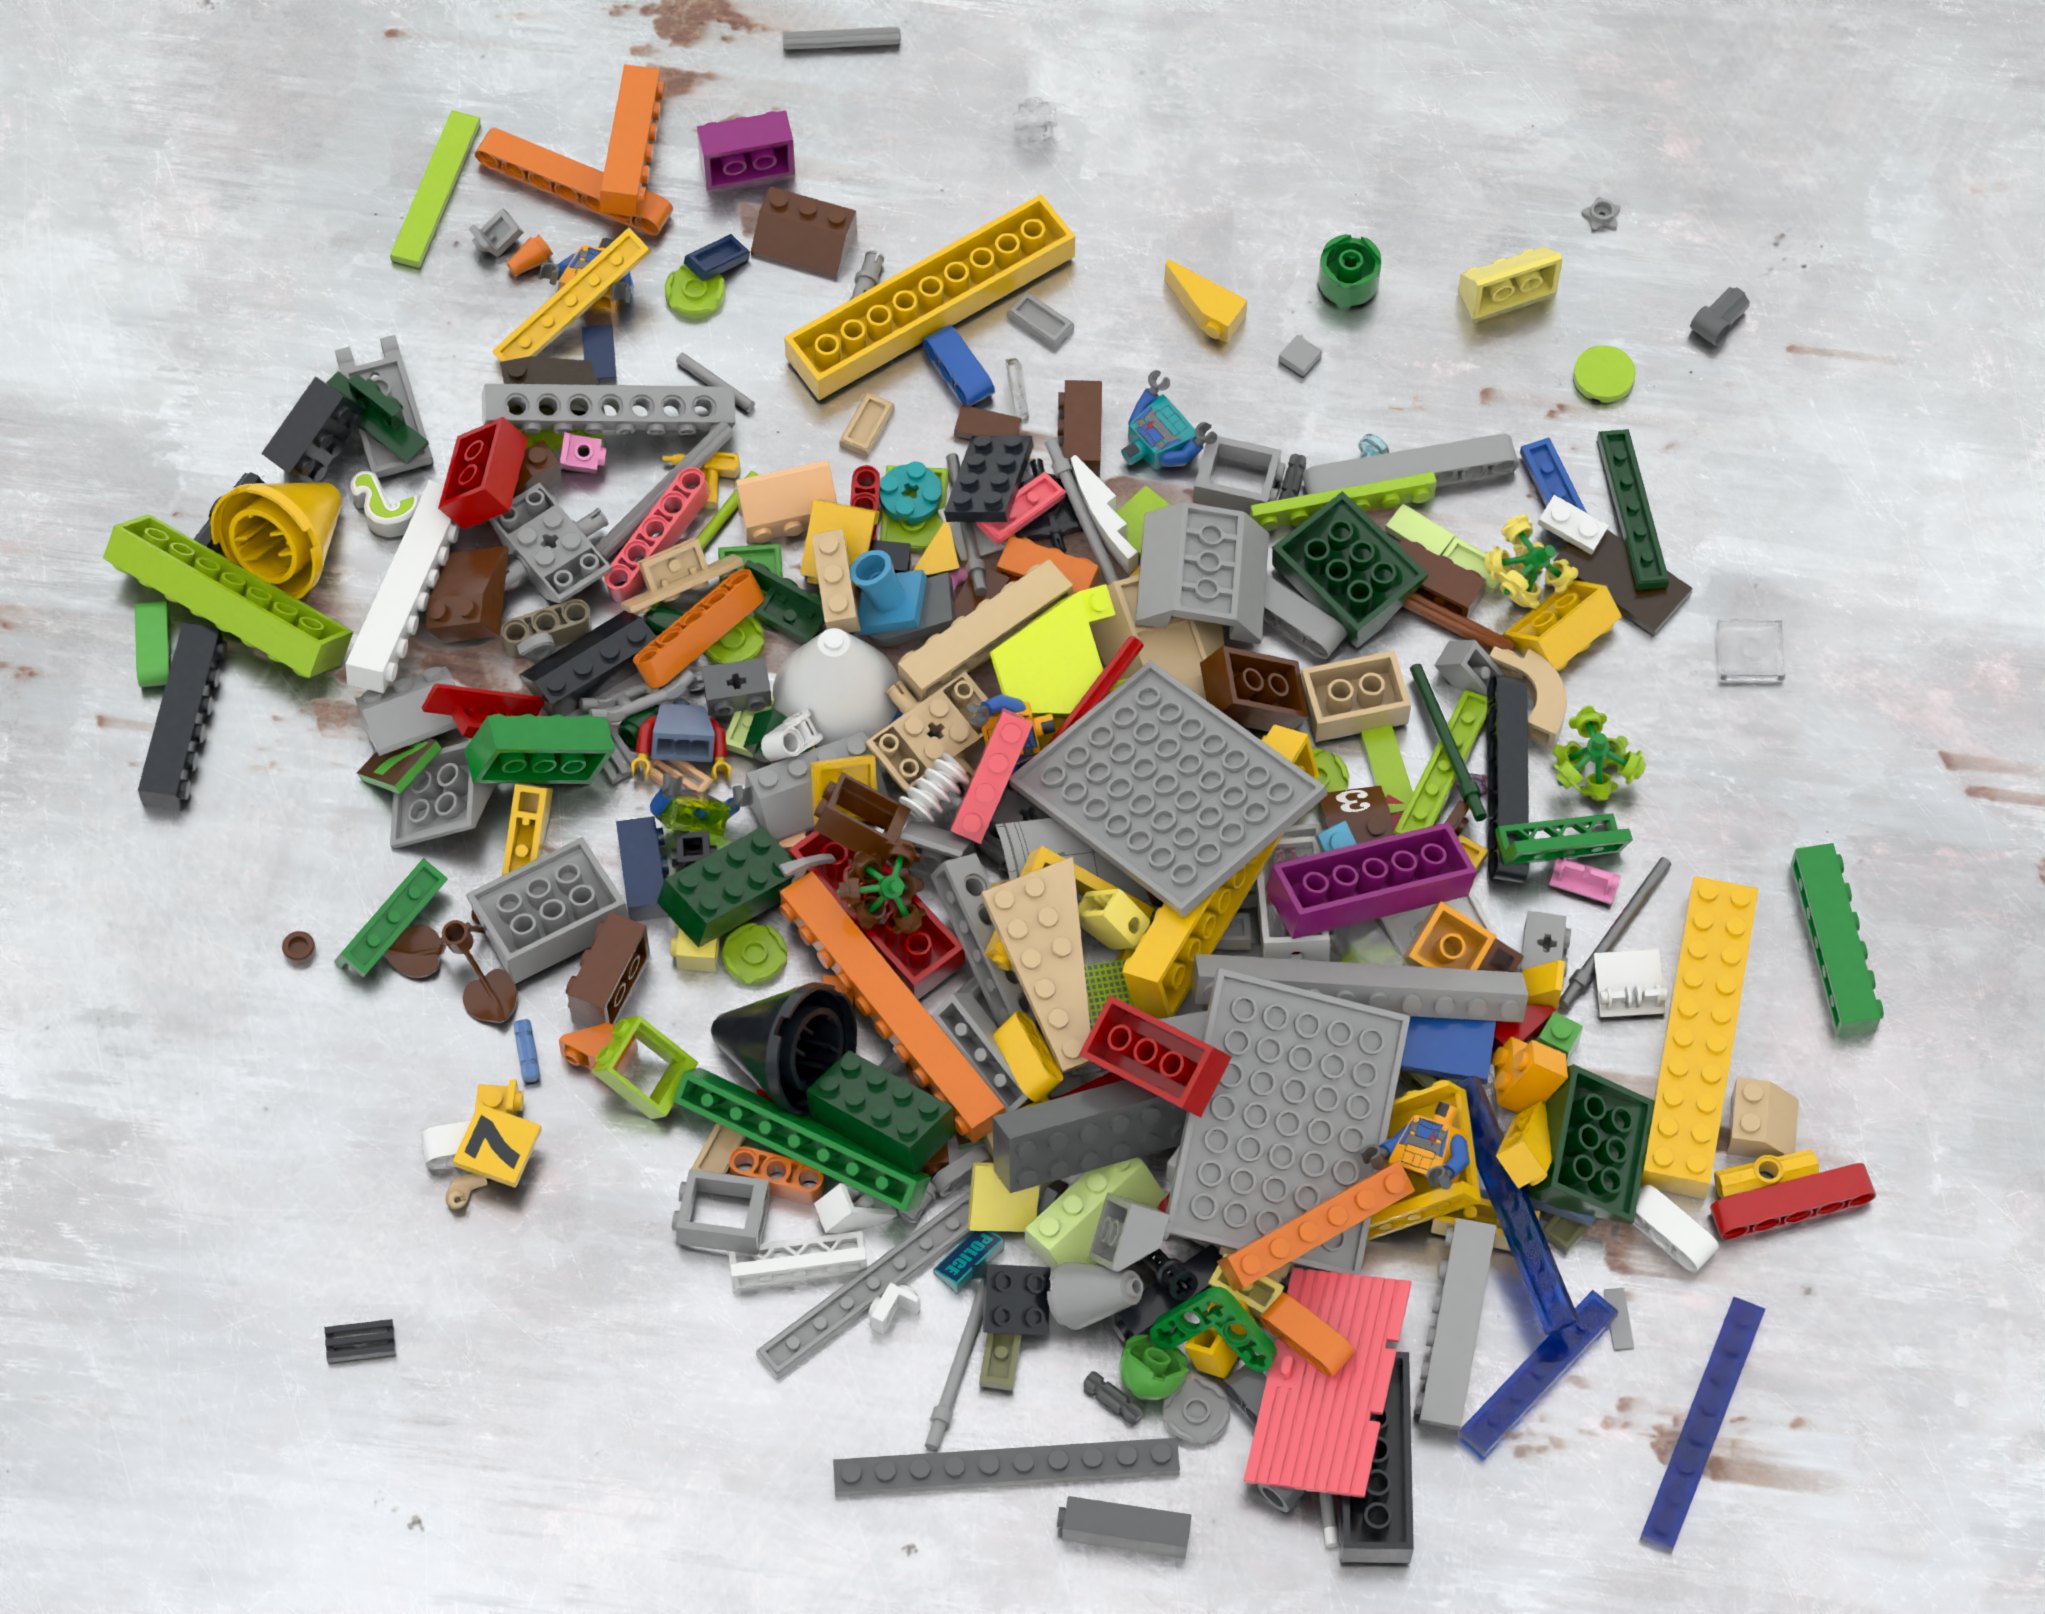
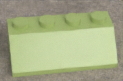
M1139 1157L1087 1171L1025 1228V1245L1051 1267L1052 1270L1065 1262L1098 1265V1262L1088 1258L1107 1192L1148 1204L1156 1209L1159 1208L1160 1202L1166 1195Z

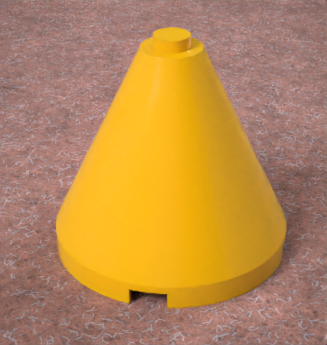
M327 482L257 483L237 486L222 496L213 509L211 516L213 544L220 543L228 560L299 600L310 592L320 579L342 506L341 494L334 485Z

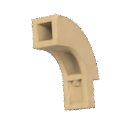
M1494 646L1489 656L1505 675L1525 679L1527 682V693L1534 704V708L1528 718V739L1553 749L1562 731L1567 706L1566 691L1560 675L1549 661L1531 649H1528L1523 659L1509 649H1500Z

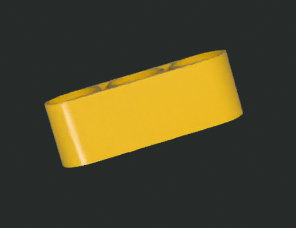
M1017 1010L993 1033V1037L1020 1089L1030 1100L1040 1103L1063 1081V1075L1037 1026L1028 1015Z

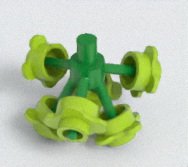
M1588 705L1584 706L1577 716L1570 718L1568 722L1570 728L1577 729L1580 736L1590 738L1587 747L1582 748L1575 741L1568 742L1566 746L1556 745L1553 748V755L1557 758L1558 765L1554 763L1553 766L1558 771L1555 777L1558 780L1559 786H1564L1567 790L1572 786L1582 795H1590L1591 799L1602 801L1609 799V795L1618 790V784L1612 782V777L1607 773H1603L1602 768H1607L1609 765H1617V773L1626 778L1625 783L1629 785L1633 779L1638 780L1641 777L1646 763L1644 762L1645 758L1642 757V751L1639 750L1636 754L1631 751L1626 753V747L1629 744L1626 737L1608 738L1603 733H1600L1603 729V724L1607 721V717L1604 713L1596 712L1593 706ZM1591 761L1595 763V773L1588 775L1586 786L1580 788L1578 784L1584 778L1579 772L1583 771L1585 765Z

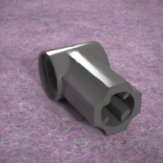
M1729 287L1710 307L1704 306L1697 312L1691 321L1690 328L1716 346L1725 338L1731 328V324L1749 308L1750 301L1741 289Z

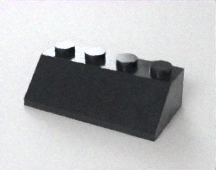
M624 610L520 673L519 677L533 696L542 697L545 702L542 708L549 716L560 714L565 717L579 708L580 698L600 696L639 672L633 659L639 651L656 638V635L642 617Z

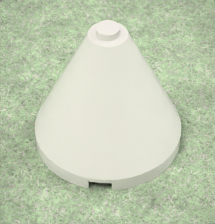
M831 628L799 647L783 662L777 672L773 685L774 709L786 717L809 709L811 713L809 718L816 732L821 733L823 739L816 744V748L865 731L868 739H870L887 727L899 713V708L885 694L893 684L895 687L897 686L896 682L899 681V678L892 663L878 649L841 629Z

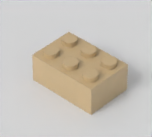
M1395 650L1301 669L1308 719L1315 742L1359 734L1362 730L1390 724L1393 727L1409 723L1411 703Z

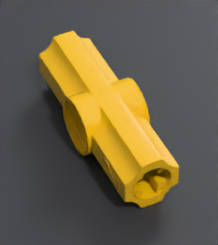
M1809 1149L1779 1157L1763 1155L1756 1162L1715 1171L1714 1179L1718 1197L1722 1199L1820 1172L1816 1155ZM1760 1172H1769L1774 1178L1766 1179L1760 1175Z

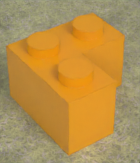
M1511 1037L1493 1055L1492 1064L1494 1065L1495 1073L1494 1088L1496 1089L1497 1105L1516 1113H1520L1540 1101H1543L1545 1104L1568 1078L1566 1054L1534 1040H1531L1528 1044Z

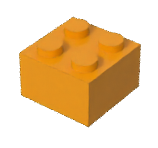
M1440 901L1431 908L1400 963L1405 966L1477 970L1497 936Z

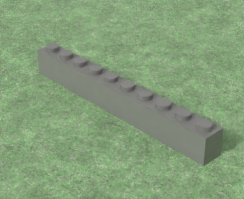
M1195 954L1190 981L1194 1004L1209 1005L1215 971L1218 968L1408 1016L1505 1022L1524 1021L1529 996L1523 973L1209 954Z

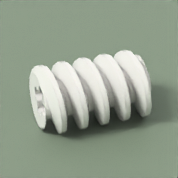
M942 752L944 761L936 759L933 762L935 770L930 768L925 770L926 779L920 777L916 780L917 788L909 787L907 789L909 798L899 797V802L910 808V814L919 821L925 819L933 823L935 820L930 811L933 809L942 813L943 809L939 802L942 800L948 804L952 803L948 794L949 791L959 795L961 791L957 783L961 782L967 786L970 783L964 769L946 752Z

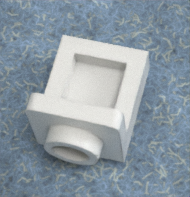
M890 1282L882 1298L877 1296L869 1309L871 1329L884 1334L899 1307L917 1315L921 1307L920 1297L916 1291L906 1285L897 1286Z

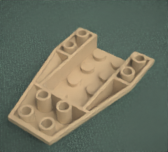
M1139 575L1114 581L1108 585L1107 588L1116 615L1090 625L1096 648L1104 667L1108 665L1128 637L1135 636L1144 644V647L1119 680L1129 678L1148 661H1152L1206 700L1200 662L1224 646L1222 624L1171 616L1167 629L1135 624Z

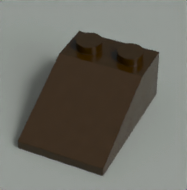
M528 356L500 362L504 384L599 385V380L595 379L592 361ZM512 404L508 406L509 412L514 415L523 413L522 408L518 405ZM579 405L570 407L572 413L577 416L586 414L585 410ZM539 406V410L544 415L554 414L551 406ZM602 406L601 409L605 414L604 406Z

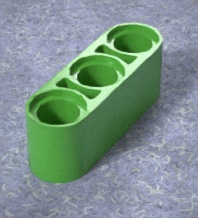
M168 601L136 603L135 642L139 687L166 685L172 663L171 619Z

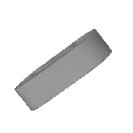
M976 1147L934 1175L931 1183L936 1187L941 1197L952 1194L971 1181L973 1162L992 1163V1159L983 1147Z

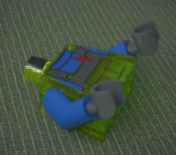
M667 773L663 775L661 789L650 803V812L669 829L687 832L709 831V835L723 837L727 820L736 814L740 807L753 804L752 787L743 789L742 785L734 786L732 788L733 798L722 802L704 792L682 788L683 776L673 779Z

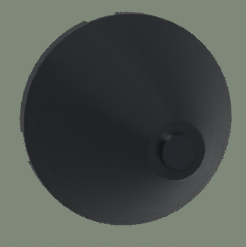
M820 982L808 983L722 1013L712 1023L711 1035L714 1043L780 1108L788 1113L809 1117L806 1090L845 1053L851 1051L856 1054L857 1022L855 1012L848 996L845 993L837 992L833 985Z

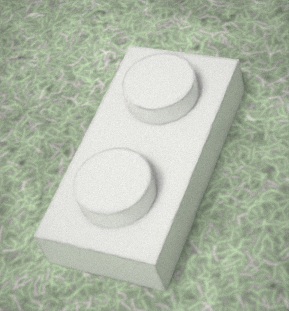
M1556 495L1552 497L1537 523L1591 555L1609 525Z

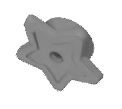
M1597 197L1591 207L1582 209V214L1591 220V229L1593 231L1603 226L1616 229L1618 224L1615 216L1621 207L1614 205L1609 200Z

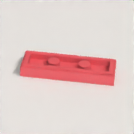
M1044 471L1018 490L1007 522H976V526L998 546L1064 499L1066 491Z

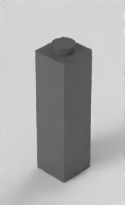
M1068 1496L1066 1508L1059 1507L1057 1528H1063L1062 1540L1186 1559L1192 1515Z

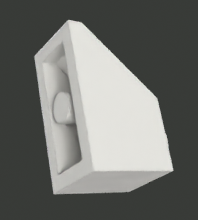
M839 1183L814 1203L819 1215V1221L825 1233L841 1234L856 1232L891 1220L897 1216L893 1206L845 1183Z

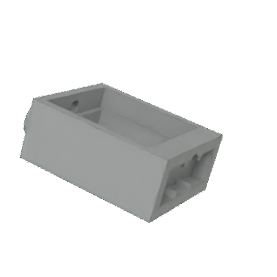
M1217 436L1215 443L1205 445L1194 485L1193 502L1243 511L1250 515L1251 505L1277 501L1279 489L1274 487L1276 481L1282 482L1286 463L1281 462L1282 450ZM1218 457L1269 468L1262 494L1211 483Z
M689 1169L687 1182L682 1181L679 1188V1201L682 1202L680 1211L675 1210L672 1219V1230L677 1231L678 1244L758 1255L771 1198L769 1180ZM704 1192L750 1198L744 1229L690 1222L696 1193Z

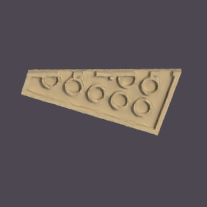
M1070 857L981 893L983 903L1062 1074L1092 1063L1079 1055L1091 1032L1074 862L1073 857Z

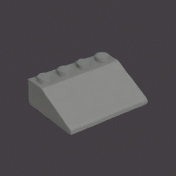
M583 837L466 894L500 962L514 984L592 946L595 942L594 934L598 924L601 921L605 922L610 912L630 919L625 901Z

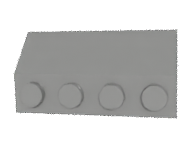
M865 731L746 773L745 788L752 787L753 804L751 807L761 827L763 826L777 842L804 831L813 830L815 827L810 762L868 754L874 755L865 744L868 740ZM875 757L877 791L888 796L880 763Z

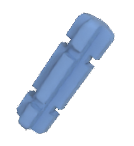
M528 1019L517 1020L513 1026L522 1078L526 1083L535 1082L540 1079V1071L531 1021Z

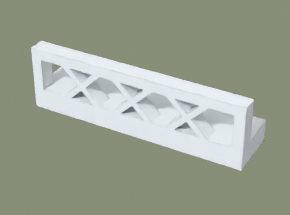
M862 1231L760 1244L758 1255L728 1251L733 1289L855 1274L867 1268ZM857 1242V1248L837 1250L843 1243ZM811 1247H818L824 1251L804 1254ZM784 1251L790 1255L770 1259L775 1252ZM750 1255L756 1259V1261L736 1262V1257Z

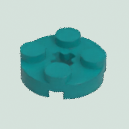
M918 461L897 466L880 480V505L886 515L895 521H898V519L906 520L908 524H918L927 521L939 509L942 497L940 480L934 472L925 468L924 464ZM908 489L917 491L916 498L913 499L910 496L904 497L903 495Z

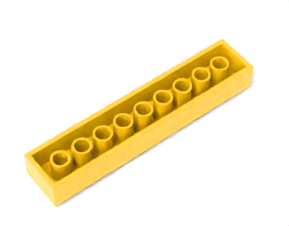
M1039 194L785 336V357L817 399L821 400L921 344L922 338L947 325H954L1075 257L1076 236L1044 196Z
M1273 725L1267 736L1265 735L1261 740L1317 780L1319 772L1309 735ZM1284 833L1184 918L1165 903L1157 909L1154 921L1147 932L1141 935L1138 947L1132 957L1125 961L1123 966V976L1135 1008L1158 1019L1173 1017L1191 989L1190 981L1195 954H1212Z
M1698 876L1693 878L1685 914L1640 1187L1648 1184L1660 1191L1706 1199L1711 1183L1759 888Z

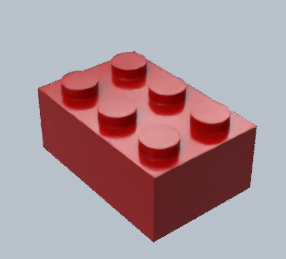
M504 417L457 436L438 509L463 530L510 511L528 438Z

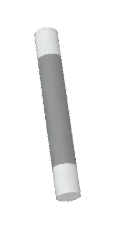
M1319 1492L1325 1545L1328 1548L1339 1546L1334 1497L1333 1494Z

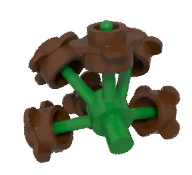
M897 839L895 842L888 840L885 842L884 847L889 850L887 860L890 864L894 865L891 876H883L881 874V856L878 853L870 855L862 850L858 851L854 855L852 869L849 872L845 871V881L839 882L837 894L840 895L841 902L847 901L848 911L856 913L860 926L869 930L873 925H884L886 923V908L883 902L886 899H894L898 909L892 915L896 924L892 928L893 933L900 934L904 932L909 934L917 931L923 924L921 920L926 911L924 908L917 909L916 905L912 904V898L924 888L923 881L915 879L908 869L912 866L913 862H919L921 859V855L915 851L916 846L905 839ZM859 880L866 884L873 883L876 880L879 882L878 885L860 886ZM878 892L880 895L878 898L867 896L861 901V893Z

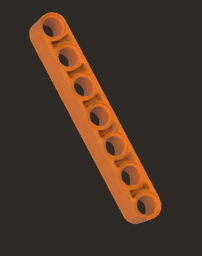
M491 128L474 154L482 165L650 235H658L673 212V206L666 198L646 190L644 205H638L636 217L600 213V190L604 172L497 128Z

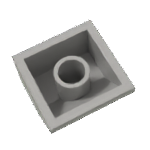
M912 820L899 837V839L912 842L916 846V853L921 855L920 861L913 862L912 866L908 869L929 877L944 861L974 854V841L954 832L941 829L928 821L918 822Z

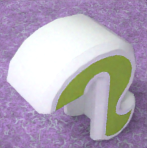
M371 471L356 473L350 482L352 497L357 508L364 507L368 527L376 535L388 538L404 535L418 506L420 496L416 495L390 506L376 473Z

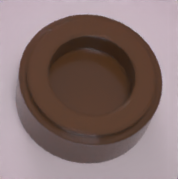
M296 931L285 937L282 943V951L285 959L290 964L301 966L309 963L314 958L316 946L310 934Z

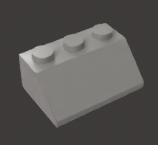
M446 666L429 668L422 675L411 679L401 678L395 681L393 685L388 686L384 693L368 690L361 697L355 698L366 733L379 756L458 728L451 715L423 712L421 708L434 684L456 686Z
M1107 1192L1088 1258L1113 1271L1119 1272L1158 1250L1161 1247L1162 1241L1167 1240L1171 1229V1222L1168 1221L1170 1215L1148 1204Z

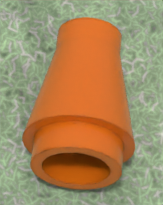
M540 235L534 238L530 236L520 249L506 261V264L517 277L521 273L533 269L542 263L549 262L548 258L553 253Z

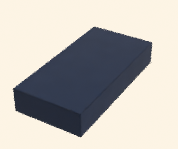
M729 234L685 255L683 264L704 282L749 260L751 252L732 234Z
M613 325L582 327L584 360L592 361L595 379L599 380V384L616 383Z

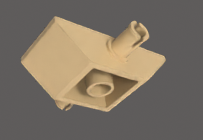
M966 671L925 700L919 702L905 687L902 680L896 682V687L893 684L885 694L890 697L903 715L865 742L866 746L904 793H907L909 787L917 788L916 780L918 778L926 779L924 774L926 769L935 770L933 762L936 759L944 761L942 752H946L960 764L970 782L975 771L964 758L975 751L985 740L982 728L968 722L976 714L968 712L967 707L969 704L980 705L988 700L986 695ZM928 734H933V735H935V736H933L932 738H930V737L928 736ZM959 782V784L963 787V790L966 792L968 786Z

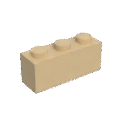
M843 529L811 534L827 630L837 628L847 633L861 631L854 585L850 577L851 567L847 542Z

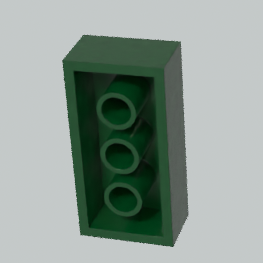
M762 826L665 878L657 904L699 948L781 903L780 891L789 886L792 878L795 876L792 874L785 878L779 869V865L794 859Z
M851 1051L845 1053L806 1090L811 1119L912 1175L956 1134L953 1106Z

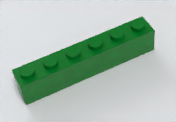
M1834 843L1796 848L1791 866L1837 1038L1876 1032L1880 1019H1883L1884 1011L1881 1000H1876L1873 990L1876 987L1874 973L1872 970H1868L1865 960L1868 958L1866 944L1859 939V917L1857 912H1852L1850 906L1852 893L1849 883H1844L1843 880L1844 863L1841 854H1836Z

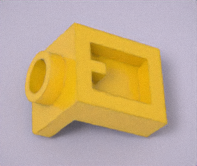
M514 1079L509 1080V1086L478 1084L475 1111L478 1104H482L516 1116V1112L523 1109L524 1092L519 1091L517 1080Z

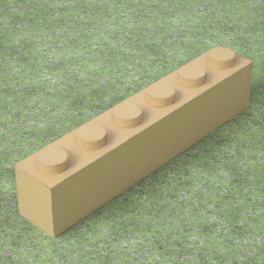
M1050 559L1041 565L1036 564L1032 566L1024 577L1016 582L1012 581L1006 584L998 595L992 599L983 600L973 612L966 617L960 616L950 628L941 634L936 633L932 635L925 645L915 652L910 651L906 653L898 663L899 680H902L918 701L925 700L964 671L969 673L990 659L989 652L1059 601L1072 595L1073 584Z

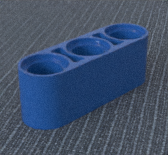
M947 325L922 338L926 354L963 405L972 406L995 394L991 378L952 325Z

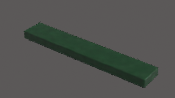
M1629 429L1599 431L1597 440L1637 590L1668 588L1670 581Z

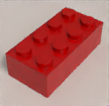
M1109 995L1079 1053L1081 1057L1200 1118L1232 1058L1217 1048Z

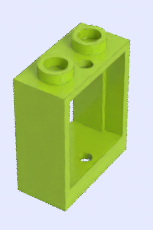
M640 1015L623 1018L613 1028L612 1034L614 1036L609 1044L603 1047L597 1054L595 1059L597 1064L591 1073L648 1118L666 1117L674 1104L673 1099L684 1071L695 1069L699 1062ZM632 1036L636 1037L669 1064L650 1097L613 1069Z

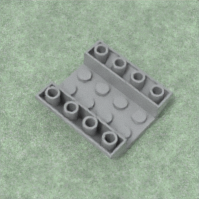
M1188 502L1176 503L1145 513L1135 624L1167 629L1170 618L1173 616L1230 626V640L1261 644L1269 533L1246 512Z

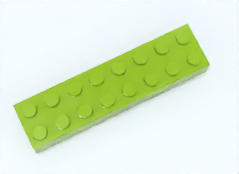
M150 514L122 522L113 527L103 559L113 564L116 570L129 573L139 579L140 584L149 588H155L163 593L166 599L186 606L195 616L212 621L219 630L231 632L241 638L245 645L256 647L267 653L271 660L288 665L299 676L310 678L342 665L354 631Z

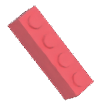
M1002 708L950 826V831L981 844L1033 726L1032 720Z

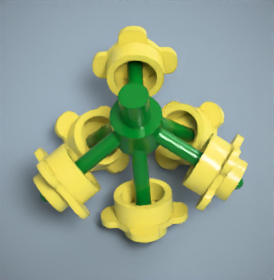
M1523 514L1509 519L1501 530V534L1503 536L1506 535L1505 540L1507 542L1511 541L1514 545L1513 550L1516 553V557L1510 558L1506 550H1500L1498 546H1494L1493 551L1487 552L1485 568L1487 573L1491 574L1493 581L1501 580L1502 584L1499 587L1505 596L1521 607L1538 608L1540 605L1538 598L1542 594L1541 588L1535 580L1543 568H1546L1545 583L1548 586L1552 585L1555 587L1554 590L1558 594L1564 593L1567 587L1572 584L1573 580L1578 576V569L1570 567L1566 559L1556 560L1550 564V558L1556 554L1554 547L1551 545L1544 547L1540 542H1534L1533 544L1528 538L1533 533L1532 522L1527 521L1529 518L1527 514ZM1531 572L1529 579H1525V577Z

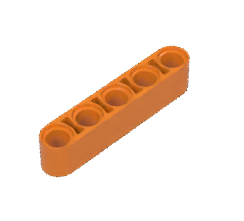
M741 569L731 574L635 655L633 662L649 688H659L668 683L764 601L765 595L751 570Z

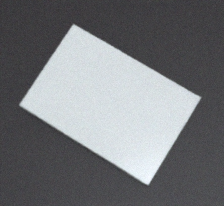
M1472 888L1469 896L1444 902L1496 935ZM1436 904L1379 918L1384 932L1400 959L1404 956L1431 908Z

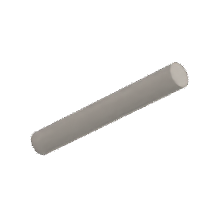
M682 352L677 357L676 363L709 386L732 387ZM734 388L735 404L750 412L755 402Z

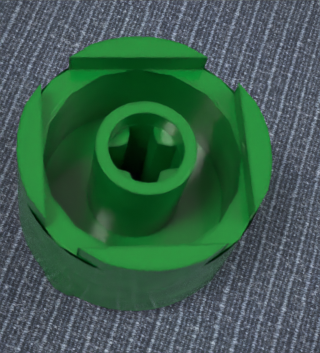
M1344 234L1331 239L1325 245L1320 258L1318 283L1323 294L1343 309L1362 304L1371 299L1379 288L1381 253L1378 247L1368 238L1362 236L1361 239L1352 238L1351 234Z

